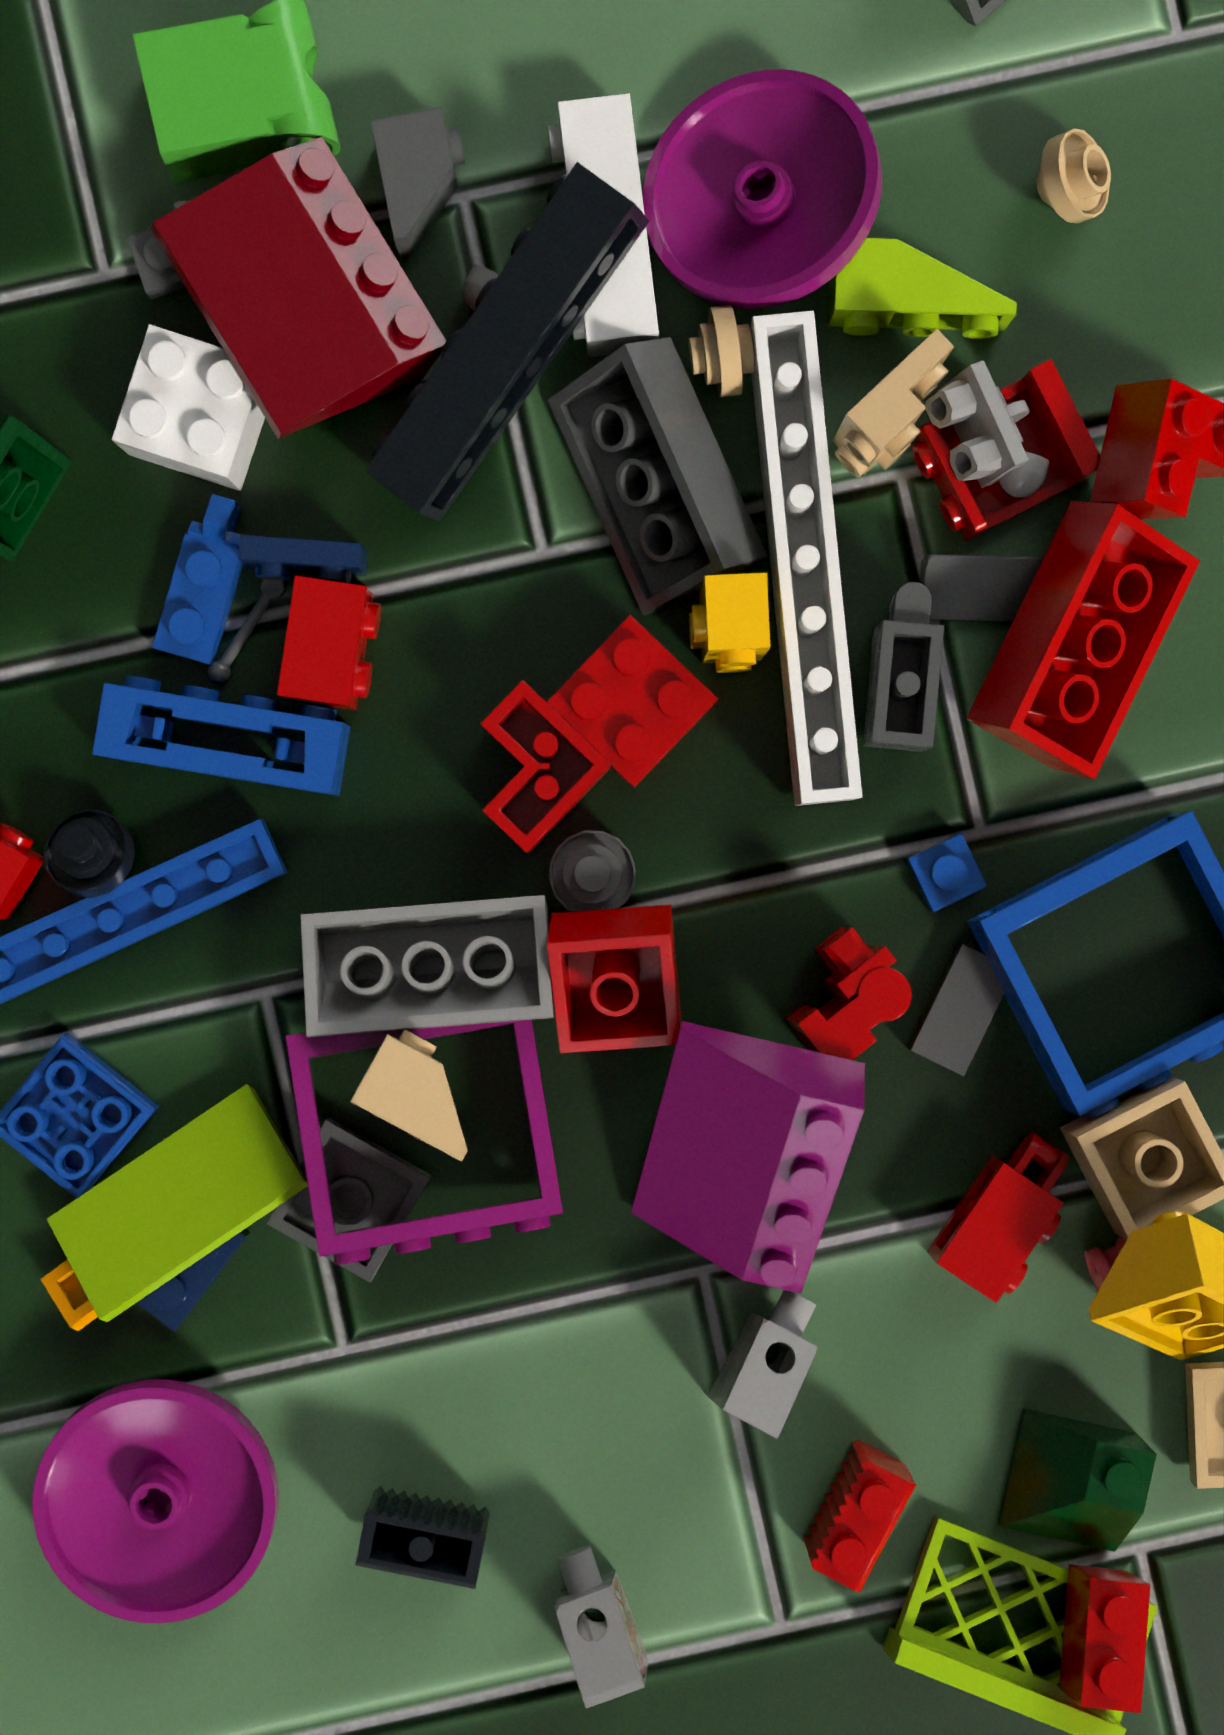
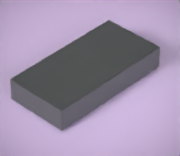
M958 944L907 1048L962 1076L965 1075L1005 993L986 955L964 944Z

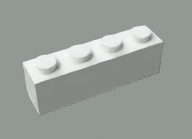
M630 93L558 102L559 124L548 125L552 163L564 162L565 174H569L576 162L580 163L634 202L645 215ZM646 227L573 330L574 340L585 339L588 358L610 355L624 344L659 339Z

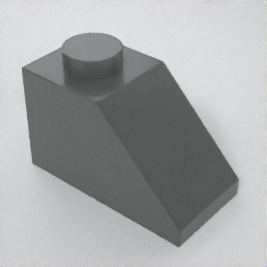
M442 107L371 120L393 238L400 258L413 255L458 188L454 166L465 164L458 126L446 129Z

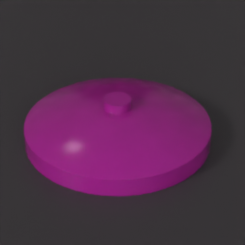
M785 69L762 70L739 75L710 88L693 100L671 122L656 145L649 161L643 186L644 213L650 221L646 226L647 234L666 269L684 288L696 296L721 306L731 305L732 308L737 309L768 308L799 299L827 283L851 261L862 246L871 230L880 204L882 192L881 158L867 119L859 107L847 94L827 80L812 74Z
M157 1379L135 1381L114 1387L93 1397L75 1411L59 1429L45 1450L38 1466L32 1494V1514L36 1536L44 1557L60 1581L73 1594L95 1609L113 1617L139 1623L160 1624L190 1619L218 1607L231 1598L246 1584L261 1563L273 1535L279 1508V1489L274 1462L263 1438L251 1421L230 1402L209 1390L185 1382Z

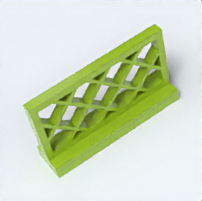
M934 1516L896 1628L890 1626L882 1650L895 1664L1072 1735L1126 1734L1127 1729L1120 1724L1124 1711L1079 1706L1059 1689L1060 1669L1043 1677L1034 1674L1023 1652L1053 1638L1060 1656L1062 1655L1063 1637L1061 1633L1064 1630V1618L1055 1621L1043 1593L1065 1582L1067 1583L1068 1569ZM945 1535L966 1542L975 1565L945 1578L937 1560ZM978 1547L996 1555L983 1560ZM1011 1560L1020 1564L1029 1587L1000 1600L988 1571ZM1033 1570L1050 1577L1038 1582ZM932 1572H934L938 1582L928 1587ZM980 1575L992 1605L963 1618L951 1588ZM943 1593L955 1622L933 1633L915 1626L914 1624L922 1602ZM1035 1597L1047 1626L1018 1640L1006 1611ZM1149 1602L1147 1639L1158 1608L1157 1605ZM998 1615L1010 1644L988 1655L977 1651L968 1629ZM960 1633L965 1645L952 1641L949 1638ZM1016 1656L1020 1668L1004 1661Z

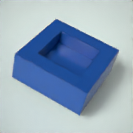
M957 833L905 858L930 912L942 909L987 887L962 833Z

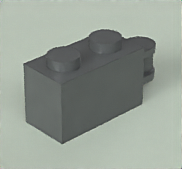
M909 582L896 591L890 600L888 620H883L873 629L863 736L864 747L918 752L933 748L944 626L930 624L932 597L928 588L921 583Z

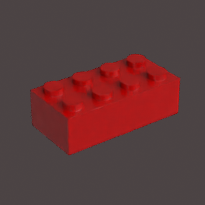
M1071 501L966 719L1049 768L1095 779L1200 560L1119 504Z

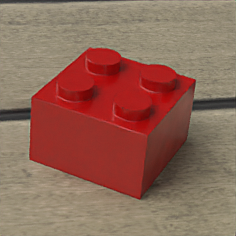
M630 615L547 703L611 764V769L624 782L634 789L715 705L718 698Z
M671 904L551 913L547 950L560 1053L675 1045L681 1026V1004Z

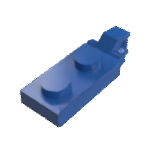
M212 494L203 524L191 521L188 534L184 535L153 642V649L207 665H211L216 661L243 567V562L239 560L240 534L234 533L241 510V505L237 504L236 500Z

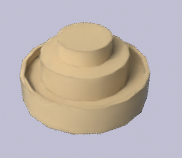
M1074 128L1049 139L1042 152L1040 171L1036 179L1037 190L1041 199L1050 205L1066 222L1077 224L1101 214L1108 202L1111 182V169L1104 151L1088 133L1080 129Z
M731 305L710 307L709 323L699 324V337L689 338L693 375L703 373L706 385L716 384L720 398L738 396L742 394V374L754 372V351L750 327L748 323L736 325Z

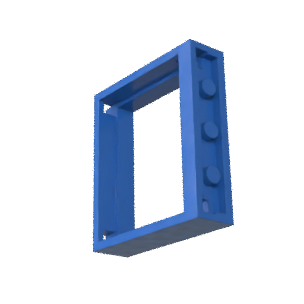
M1193 811L1171 814L966 921L982 953L987 956L1005 991L1004 996L1062 1109L1078 1116L1085 1114L1087 1118L1097 1117L1115 1108L1120 1103L1117 1096L1136 1086L1142 1091L1165 1082L1172 1076L1169 1069L1187 1059L1191 1063L1200 1062L1218 1054L1224 1049L1221 1042L1224 1040V1012L1084 1085L1007 934L1177 847L1224 939V872Z

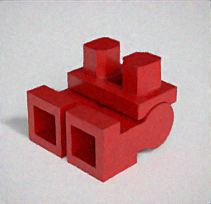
M840 927L813 948L832 973L822 982L831 994L836 997L819 1010L802 1004L786 1016L784 1020L808 1050L854 1060L877 1041L870 1030L881 1021H893L901 1017L910 1005L912 994L910 984L904 975L890 968L897 960L886 946L866 945L853 927L847 929Z

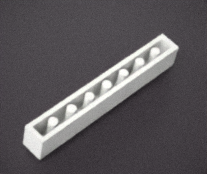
M814 310L753 316L750 331L754 351V372L751 375L794 805L856 800L863 797Z

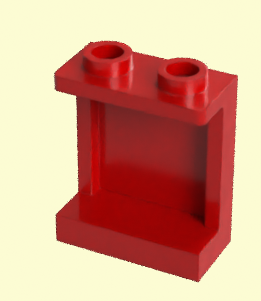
M1052 359L1030 369L1022 379L1000 389L1007 405L1025 400L1029 408V414L1015 422L1023 439L1021 444L1025 452L1039 455L1050 461L1043 484L1033 494L1027 497H1013L1003 490L999 481L981 488L978 479L957 480L949 462L950 451L961 444L954 426L951 425L939 429L929 421L919 428L921 432L914 439L916 445L912 447L915 463L926 479L934 478L943 496L939 500L942 516L953 532L960 530L966 542L1096 475L1100 453Z

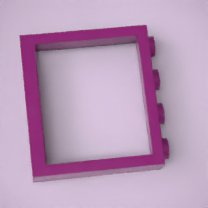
M532 1020L409 1029L407 1031L422 1039H430L509 1025L513 1026L540 1197L338 1233L335 1230L309 1058L380 1047L387 1034L399 1039L404 1030L309 1038L306 1036V1033L286 1036L319 1257L333 1255L335 1265L354 1263L370 1259V1248L394 1244L395 1254L410 1253L431 1248L430 1237L454 1233L455 1243L477 1241L491 1237L490 1226L514 1222L515 1232H527L550 1227V1216L563 1214Z

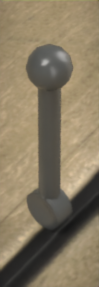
M262 580L260 584L262 595L220 661H215L209 665L208 677L212 682L222 684L230 678L232 662L272 600H278L284 595L285 584L283 581Z

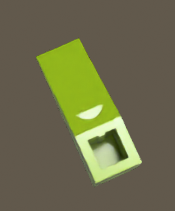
M866 238L851 261L829 280L828 326L843 327V332L849 335L867 336L878 333L879 328H903V334L906 336L929 337L936 329L962 330V335L967 338L985 339L997 336L998 331H1004L1016 316L1017 302L899 239Z

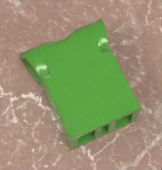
M276 0L258 9L249 18L239 14L132 34L160 155L174 184L247 168L272 153L323 137L334 156L339 154L341 146L331 103L312 78L318 48L308 5L305 0Z

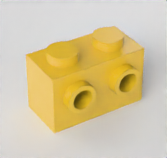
M767 573L704 576L699 591V605H692V613H689L690 648L701 649L702 663H715L716 672L734 673L752 670L751 665L756 664V661H761L770 649Z

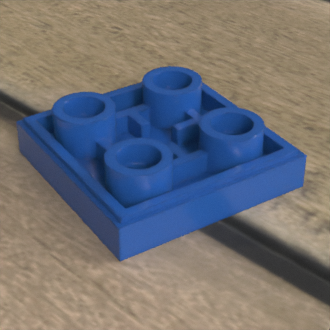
M65 1033L62 1034L0 1111V1137L77 1199L96 1186L159 1106L72 1035Z

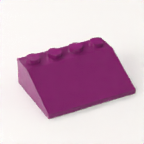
M682 1021L631 1213L743 1281L801 1294L864 1112L865 1063Z

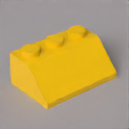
M1186 1212L1161 1214L1153 1219V1225L1132 1231L1088 1309L1090 1320L1178 1360H1185L1224 1348V1233Z

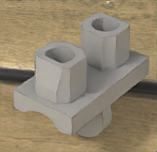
M984 361L969 365L938 389L936 394L925 401L924 406L932 425L937 426L939 429L953 425L961 444L950 451L949 459L957 480L978 479L981 488L996 483L1005 474L1029 461L1021 444L1023 439L1015 423L1029 414V408L1025 400L1007 405L1000 388L995 386Z

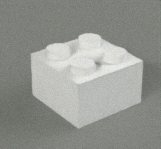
M149 324L112 441L130 456L241 491L265 417L223 348Z

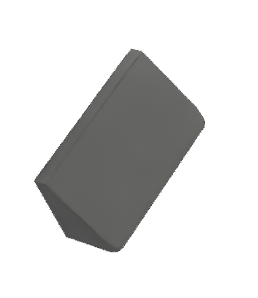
M926 555L921 560L920 583L926 586L931 593L930 620L1012 623L1043 558Z

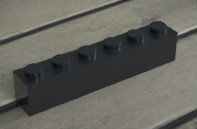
M576 162L569 174L562 175L553 184L546 199L547 206L535 224L525 228L518 235L511 249V259L498 278L491 279L481 289L476 299V310L463 329L455 331L446 340L441 350V361L428 380L421 381L412 390L406 402L407 410L394 429L384 433L374 446L372 452L373 460L365 472L419 514L439 522L442 520L650 222L634 202L578 162Z

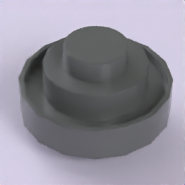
M585 830L569 836L557 847L550 862L549 882L554 896L571 912L620 908L629 899L635 886L636 866L630 850L619 838L604 831Z

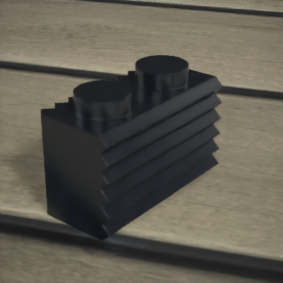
M380 1486L374 1490L365 1513L355 1566L475 1589L490 1513L486 1507L478 1511L474 1504L469 1508H466L463 1502L455 1506L451 1499L443 1504L439 1497L431 1501L428 1495L422 1499L416 1493L408 1497L405 1491L397 1495L393 1488L385 1493Z

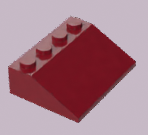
M323 137L268 155L152 223L150 228L278 439L423 379L441 355V350L446 342L444 336Z

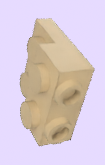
M938 329L927 337L857 403L843 419L832 442L838 447L835 451L837 459L853 476L859 478L861 475H865L877 463L886 470L911 446L910 443L921 432L914 424L926 408L922 403L938 388L937 384L949 372L942 364L954 348Z

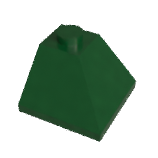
M1022 1408L997 1523L1000 1527L1115 1552L1144 1514L1157 1454L1137 1433Z

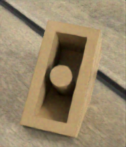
M405 1029L399 1039L387 1034L351 1098V1102L462 1162L468 1150L443 1064L432 1058L437 1046Z

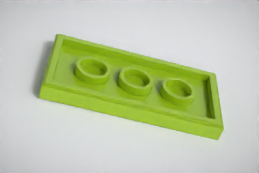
M246 1084L47 1218V1221L99 1320L109 1322L308 1186V1181L256 1091Z

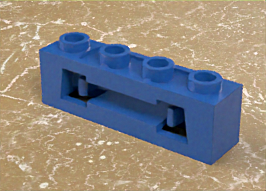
M125 675L123 686L104 683L93 755L335 796L340 795L351 726L344 722L336 721L337 710L302 705L300 715L278 712L279 701L251 695H243L241 705L218 702L220 691L184 685L182 696L159 692L160 681ZM153 708L172 711L173 717L184 721L279 736L280 729L305 733V742L277 737L274 759L304 764V773L273 768L274 761L265 758L171 743L174 722L164 718L149 717L150 710ZM142 738L167 742L166 750L139 745Z

